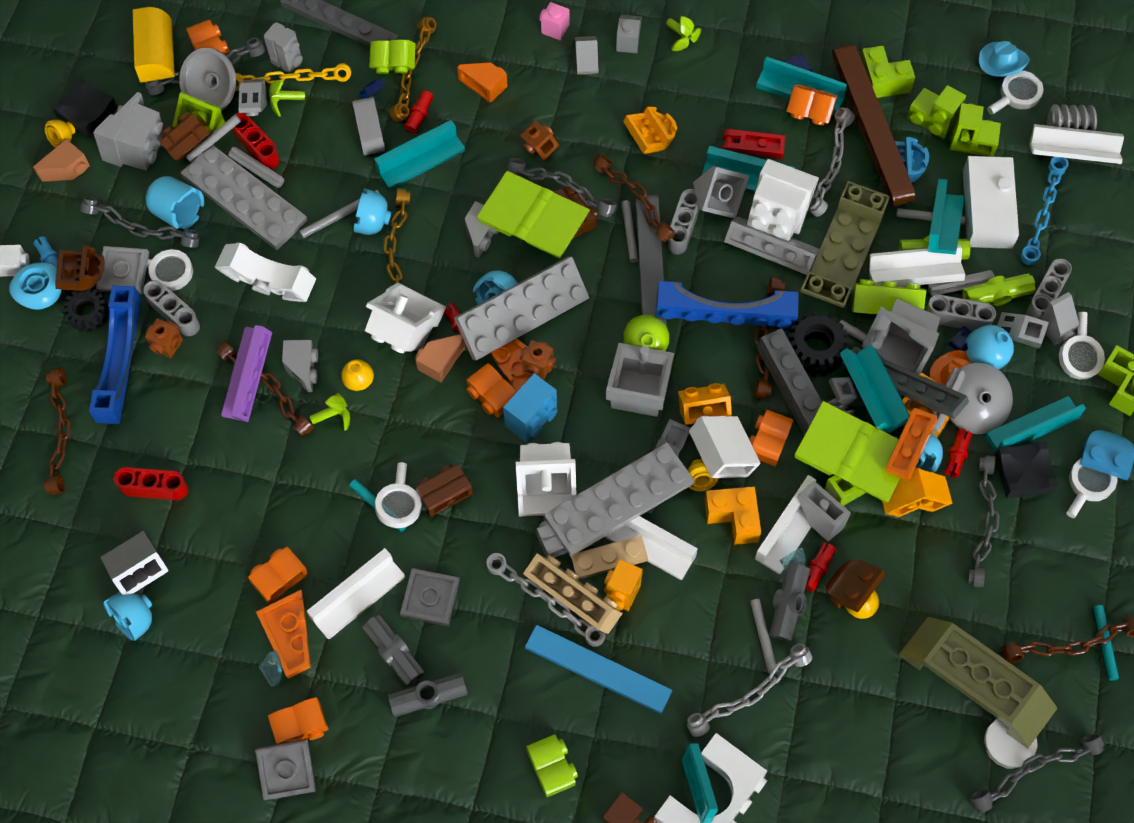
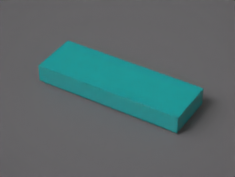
M689 744L682 758V763L700 823H711L718 811V806L699 744Z

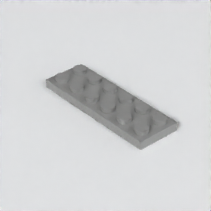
M214 145L200 154L181 172L182 178L275 250H278L308 221L307 216Z
M566 257L454 317L472 359L478 360L589 299V296L573 258Z
M665 443L544 514V518L571 557L693 485L694 479L669 444Z

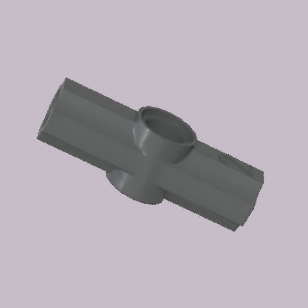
M796 563L787 565L782 588L776 591L773 599L775 614L769 633L771 637L783 641L792 640L798 615H801L806 607L804 591L810 572L808 567Z
M380 615L369 619L362 628L377 647L379 655L389 667L392 666L407 687L417 683L425 673L411 656L407 645L398 634L395 635Z
M458 673L435 681H422L418 686L389 694L388 698L393 716L398 717L423 708L433 709L440 703L466 696L468 693L462 673ZM426 690L435 692L434 696L429 700L421 698Z

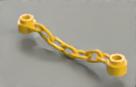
M340 63L335 68H326L322 72H313L311 69H298L294 73L284 74L281 71L266 73L264 77L255 78L252 75L242 76L239 73H235L236 80L239 82L235 91H239L240 82L244 79H265L266 83L271 84L273 81H269L271 78L268 76L279 74L280 81L283 82L288 78H295L297 81H310L314 77H322L325 80L337 79L338 81L345 82L351 76V68L345 63ZM345 70L346 76H340L338 71ZM327 71H334V76L326 77L328 75ZM310 72L308 78H298L300 77L299 73Z

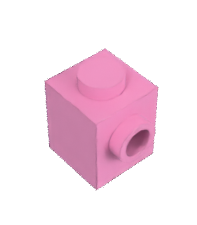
M550 2L547 8L541 11L539 17L542 34L561 41L570 25L569 9Z

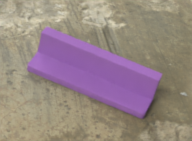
M255 325L254 328L245 327L221 414L225 418L249 422L272 332L263 326Z

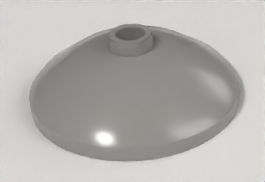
M212 48L197 49L185 59L179 77L181 92L220 107L222 111L229 105L235 93L236 75L232 63L219 50Z
M972 363L959 368L964 371L965 378L958 392L966 395L969 403L955 419L951 417L949 419L959 429H965L966 432L970 431L972 434H985L1000 427L1007 420L1013 404L1012 389L1005 375L997 368L985 363ZM983 394L987 395L986 402L982 400Z

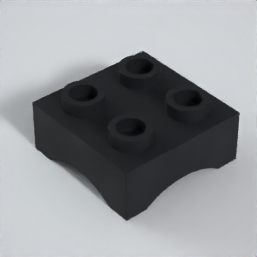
M80 78L75 83L71 92L64 99L52 107L57 118L65 123H72L76 130L89 138L94 134L95 129L118 108L112 96L97 90L83 78Z
M1047 441L1025 446L999 447L995 453L1006 499L1054 493L1059 486L1051 466Z

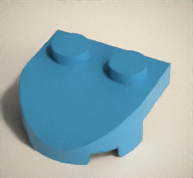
M906 137L905 142L895 141L912 183L925 172L929 162V152L926 147L923 148L917 143V139Z
M1105 430L1092 432L1082 447L1084 449L1079 465L1128 480L1134 462V445L1123 436Z

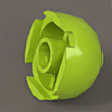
M651 314L634 317L626 325L623 332V342L628 345L647 346L650 349L666 351L669 345L670 334L666 324L660 318Z

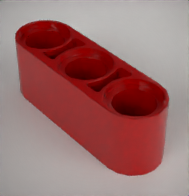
M237 113L236 115L240 118L241 122L232 128L235 138L258 162L269 169L275 168L279 164L280 159L273 141L249 116H246L245 113Z
M126 467L119 469L114 475V482L121 493L129 497L180 500L188 493L187 483L182 475L176 471ZM132 479L129 484L123 485L126 480ZM156 481L153 486L147 487L149 482ZM174 483H180L178 487L170 489Z

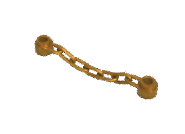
M424 17L417 22L420 40L415 46V55H417L415 67L420 59L422 48L425 43H428L431 33L437 27L436 21L431 17ZM409 70V73L402 75L399 101L390 107L389 113L395 122L403 121L409 115L408 105L413 70ZM408 79V84L404 85V80Z
M397 188L396 206H401V210L397 211L391 219V234L387 235L384 239V252L389 255V263L386 268L395 284L402 280L403 275L393 259L397 243L394 235L396 228H400L407 219L405 204L409 205L410 191H406L403 188ZM401 214V217H403V219L397 225V222L394 221L397 218V216ZM388 239L390 242L393 241V250L392 248L387 250ZM394 266L399 274L396 275V278H394L390 270V268L393 269Z

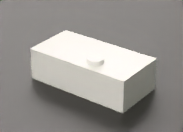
M968 156L963 168L966 234L968 241H970V246L1013 249L1019 236L1013 158Z

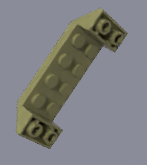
M850 181L847 182L837 211L800 292L839 307H845L852 293L853 284L857 281L890 199L889 195Z
M927 617L899 653L901 658L919 671L924 665L1009 726L1006 733L1027 749L1057 710L1054 702L1038 682L952 622Z

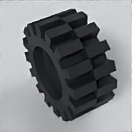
M90 288L76 293L74 290L71 292L73 297L69 295L66 297L68 302H64L63 306L65 308L63 312L74 329L76 328L80 332L83 329L85 332H90L89 328H92L95 331L97 330V325L100 327L104 325L102 320L107 321L108 317L106 315H109V307L101 293L99 294L97 290L94 289L92 291ZM87 304L94 305V310L90 314L85 316L78 315V311L82 306Z

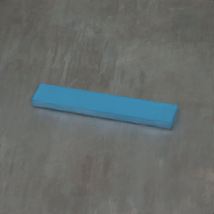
M538 625L534 628L525 646V649L659 714H662L672 694L671 689Z

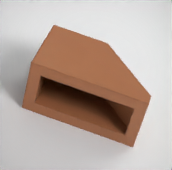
M66 139L33 166L39 179L43 182L74 180L77 176L83 174L90 165L85 155Z
M459 334L428 342L424 349L421 348L416 354L415 360L418 371L442 383L466 347L462 335Z

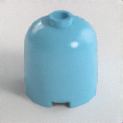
M170 176L156 179L149 186L145 197L149 211L176 229L182 228L186 230L193 226L199 219V216L196 215L199 207L204 206V196L201 191Z

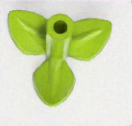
M681 16L680 24L672 18L666 22L668 27L682 36L673 44L672 51H680L687 48L690 39L693 43L699 39L701 29L696 28L693 30L694 24L689 18Z
M275 80L269 88L270 105L274 113L281 117L277 102L279 100H305V92L280 91L283 81Z
M339 393L325 401L330 406L329 408L310 415L311 422L316 424L339 414L343 417L344 431H347L349 428L350 413L346 409L348 407L346 401Z

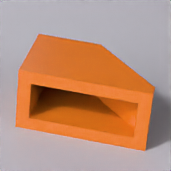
M491 62L460 64L457 67L459 81L490 103L508 87L506 72Z

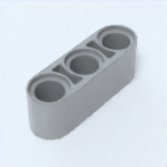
M374 97L352 101L364 156L385 152Z
M695 189L683 191L671 223V227L675 230L676 234L667 242V248L673 254L679 255L686 251L699 214Z
M1056 259L1052 262L1027 308V316L1041 319L1049 303L1057 299L1072 270L1071 264L1067 260Z
M153 280L144 286L143 291L150 306L163 318L176 324L180 333L185 336H193L199 331L200 323L195 312L164 284Z
M944 295L932 296L925 310L940 317L939 325L974 331L984 325H992L996 316V310L990 304ZM933 307L939 308L941 311H937Z

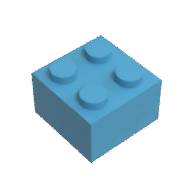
M534 373L503 407L505 427L526 443L531 438H536L540 434L546 421L550 422L557 414L556 389Z

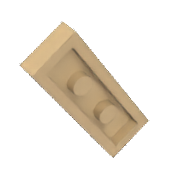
M641 535L578 552L571 556L575 573L580 576L578 579L580 580L609 572V570H615L619 559L635 565L648 561V556Z

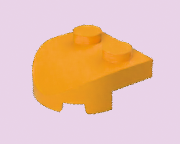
M647 107L644 113L626 115L623 120L643 154L659 152L668 148L677 131L674 119L668 113L663 115L656 112V107Z

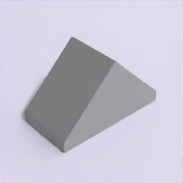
M596 36L574 37L577 75L599 73Z

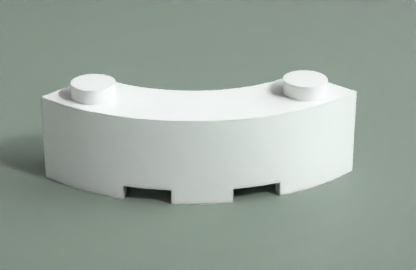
M242 243L225 244L215 265L217 270L236 282L241 280L253 285L252 290L266 295H270V292L283 295L282 299L289 301L306 302L316 281V278L309 273L306 267L301 265H285L271 261L252 252Z

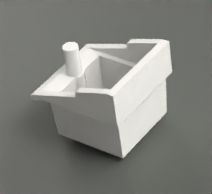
M767 159L760 172L747 225L787 241L791 239L793 233L799 235L819 178Z
M396 283L386 289L385 293L367 303L366 307L371 309L372 312L365 331L372 334L371 338L380 343L385 341L391 344V348L397 352L404 353V351L420 350L423 348L432 328L438 327L446 306L400 283Z
M554 442L551 444L530 443L520 445V462H516L519 517L543 516L548 511L576 496L575 459H571L569 443Z

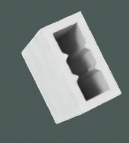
M701 416L689 430L711 478L748 477L761 464L738 416Z

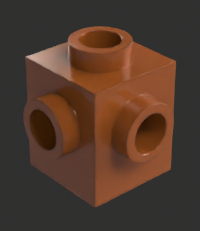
M537 121L532 123L520 135L525 142L524 148L531 155L536 153L542 160H545L560 146L553 137L554 132L546 124L542 126Z
M157 318L154 324L150 325L146 331L145 338L149 344V349L156 354H162L169 358H172L183 341L178 326L169 320L164 322Z
M531 340L529 346L524 347L520 355L523 372L531 376L535 373L543 380H545L548 371H552L556 358L553 357V348L541 341Z

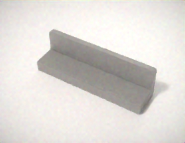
M736 217L731 221L724 242L806 275L811 270L820 250L819 248L794 238L787 241L748 226V220L741 217Z

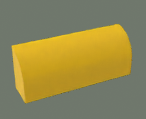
M145 7L133 9L134 67L140 83L175 77L171 17L159 8Z

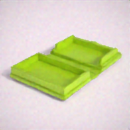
M506 171L481 209L477 219L480 223L507 236L514 235L542 251L561 258L590 209Z
M823 401L794 455L795 458L828 475L834 474L886 503L889 502L900 480L899 477L886 473V466L899 439Z

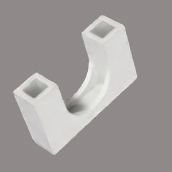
M716 733L701 754L704 763L720 774L728 783L731 791V802L724 812L713 818L711 823H737L734 819L739 812L744 815L752 803L749 799L752 793L756 791L759 794L766 784L767 780L764 777L767 770ZM671 795L654 816L657 823H700L697 814L690 811Z

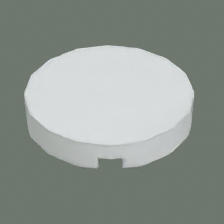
M996 719L987 728L984 736V744L988 756L997 765L1005 768L1022 767L1026 759L1035 755L1038 747L1037 737L1027 749L1006 733L1009 726Z

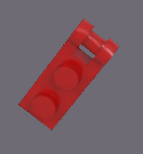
M733 129L724 131L723 139L725 143L722 144V149L746 155L783 159L785 135Z

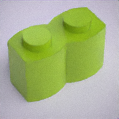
M409 40L371 41L369 68L376 70L378 74H389L391 70H395L396 73H408V70L415 68L416 43Z
M554 734L526 746L528 756L546 798L575 786V778L578 777L573 763H567L564 755L568 751L563 739L558 740Z

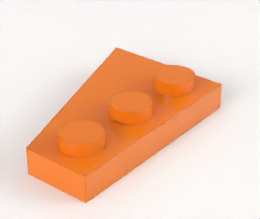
M517 338L490 353L516 392L531 377V375L523 372L522 360H520L521 352L527 346Z
M299 590L256 612L288 679L311 668L304 598L302 590Z

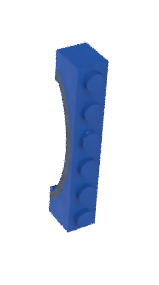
M659 281L656 296V316L664 319L681 318L687 321L705 320L711 323L729 322L734 325L754 324L758 327L778 326L782 329H788L795 325L798 318V292L775 290L773 296L749 303H724L695 295L683 288L680 282Z
M112 285L108 305L110 317L106 356L100 380L96 389L92 391L89 413L96 423L120 424L142 301L135 286Z

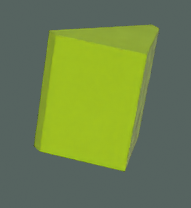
M180 92L173 127L180 123L178 119L186 112L190 114L192 112L199 113L213 132L225 123L220 107Z

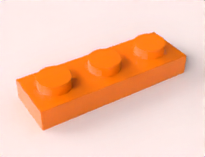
M917 408L913 409L886 466V473L908 481L910 480L937 422V415Z

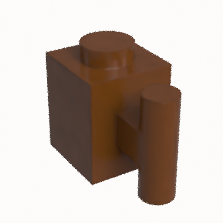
M622 792L603 816L602 822L642 823L638 818L642 815L643 808ZM649 816L644 823H657V821Z

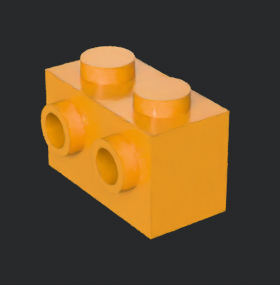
M713 383L707 387H689L683 391H678L680 413L685 425L696 423V420L701 416H732L731 397L725 384Z
M620 559L615 570H609L606 576L604 592L607 593V597L618 604L617 610L622 611L624 609L629 611L641 586L643 569Z

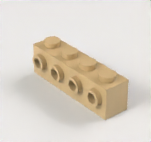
M537 553L523 574L595 628L609 634L623 614L616 609L618 604L607 596L602 599L597 595L599 590L588 582L585 585L578 581L579 575L568 568L566 571L559 567L561 562L551 555H548L546 558Z

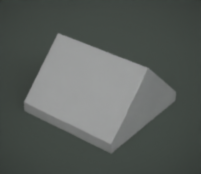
M712 166L693 182L699 209L735 219L749 175Z

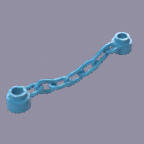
M1054 156L1049 163L1048 182L1050 186L1044 190L1043 201L1045 205L1037 213L1034 222L1037 230L1034 238L1028 240L1027 246L1024 247L1020 255L1021 261L1027 266L1035 265L1041 256L1038 236L1040 231L1046 228L1050 217L1047 210L1049 204L1055 201L1057 194L1054 186L1060 182L1061 176L1065 173L1069 164L1068 160L1064 157ZM1052 174L1058 176L1057 180L1055 177H1053L1051 180ZM1053 191L1052 199L1050 196L1046 199L1047 192L1051 194ZM1041 213L1042 216L1046 215L1043 226L1041 223L1038 225Z

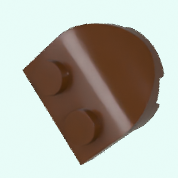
M83 245L82 252L59 250L55 289L83 291L92 288L103 275L105 269L103 255L100 256L93 247Z
M862 560L848 561L836 571L827 583L826 591L831 603L838 609L844 606L859 612L885 577L883 569Z

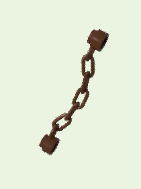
M599 153L594 159L593 167L602 174L605 172L609 176L610 182L616 184L625 183L630 186L631 192L646 207L647 222L655 226L657 230L655 235L663 242L670 240L676 232L667 223L662 221L659 224L657 222L656 207L646 197V189L639 182L631 183L627 180L625 173L611 171L610 168L613 163ZM614 174L623 176L620 177L621 181L614 180L616 177ZM638 186L643 193L638 195L634 189H637ZM648 210H653L655 219L650 218Z
M771 277L767 295L773 296L775 290L784 291L785 282H782L779 278ZM766 326L756 327L754 335V342L756 345H758L759 341L757 340L759 329L760 332L764 331V336L767 335L768 331ZM758 351L756 363L759 371L763 374V379L757 380L754 397L764 399L765 397H770L772 384L768 383V375L770 374L768 368L764 371L762 369L760 361H763Z
M223 341L218 346L219 349L216 352L225 361L230 359L235 364L236 359L234 357L238 353L226 341ZM261 373L262 383L269 390L276 391L281 398L279 405L283 416L291 418L296 423L293 427L302 436L306 433L309 434L314 427L302 415L298 418L294 416L295 411L291 398L284 396L279 390L281 386L280 381L271 373ZM267 376L271 377L277 383V386L273 384V387H271L265 381L268 380ZM288 400L291 413L289 411L285 413L283 402L287 403Z
M62 367L51 369L46 374L47 383L51 386L50 401L54 409L58 411L60 420L58 423L59 438L57 450L49 461L50 474L48 479L44 481V489L47 494L50 493L51 495L63 494L65 491V482L63 477L58 475V469L66 455L65 447L67 438L70 436L71 426L70 420L66 418V401L59 392V387L65 386L67 383L66 373ZM60 398L63 406L61 404L57 406L54 399ZM62 425H67L66 435L61 433ZM58 454L61 458L56 466L53 462Z
M1134 615L1126 617L1123 620L1124 623L1104 626L1097 632L1096 637L1087 641L1079 640L1061 646H1052L1038 641L1018 646L1016 642H1011L1002 647L1003 651L1001 653L1003 659L1011 664L1021 661L1025 657L1024 653L1026 652L1042 656H1051L1052 654L1066 653L1070 656L1083 654L1093 645L1108 643L1117 635V632L1125 631L1126 636H1134ZM1109 628V632L1112 634L1103 640L1104 636L1101 634ZM1082 644L1081 648L1083 650L1070 652L1072 650L1071 646ZM1036 645L1048 647L1046 652L1034 650Z

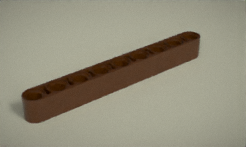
M852 43L832 49L834 64L841 81L847 84L846 94L885 192L890 196L889 202L891 206L915 201L913 185L855 44Z

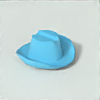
M1008 41L989 43L982 48L979 55L981 69L987 74L997 77L1009 76L1022 71L1030 60L1025 52L1016 48V45L1014 46Z
M45 262L33 263L23 267L16 273L9 285V291L13 299L27 308L36 310L44 309L54 304L62 290L55 289L57 267Z

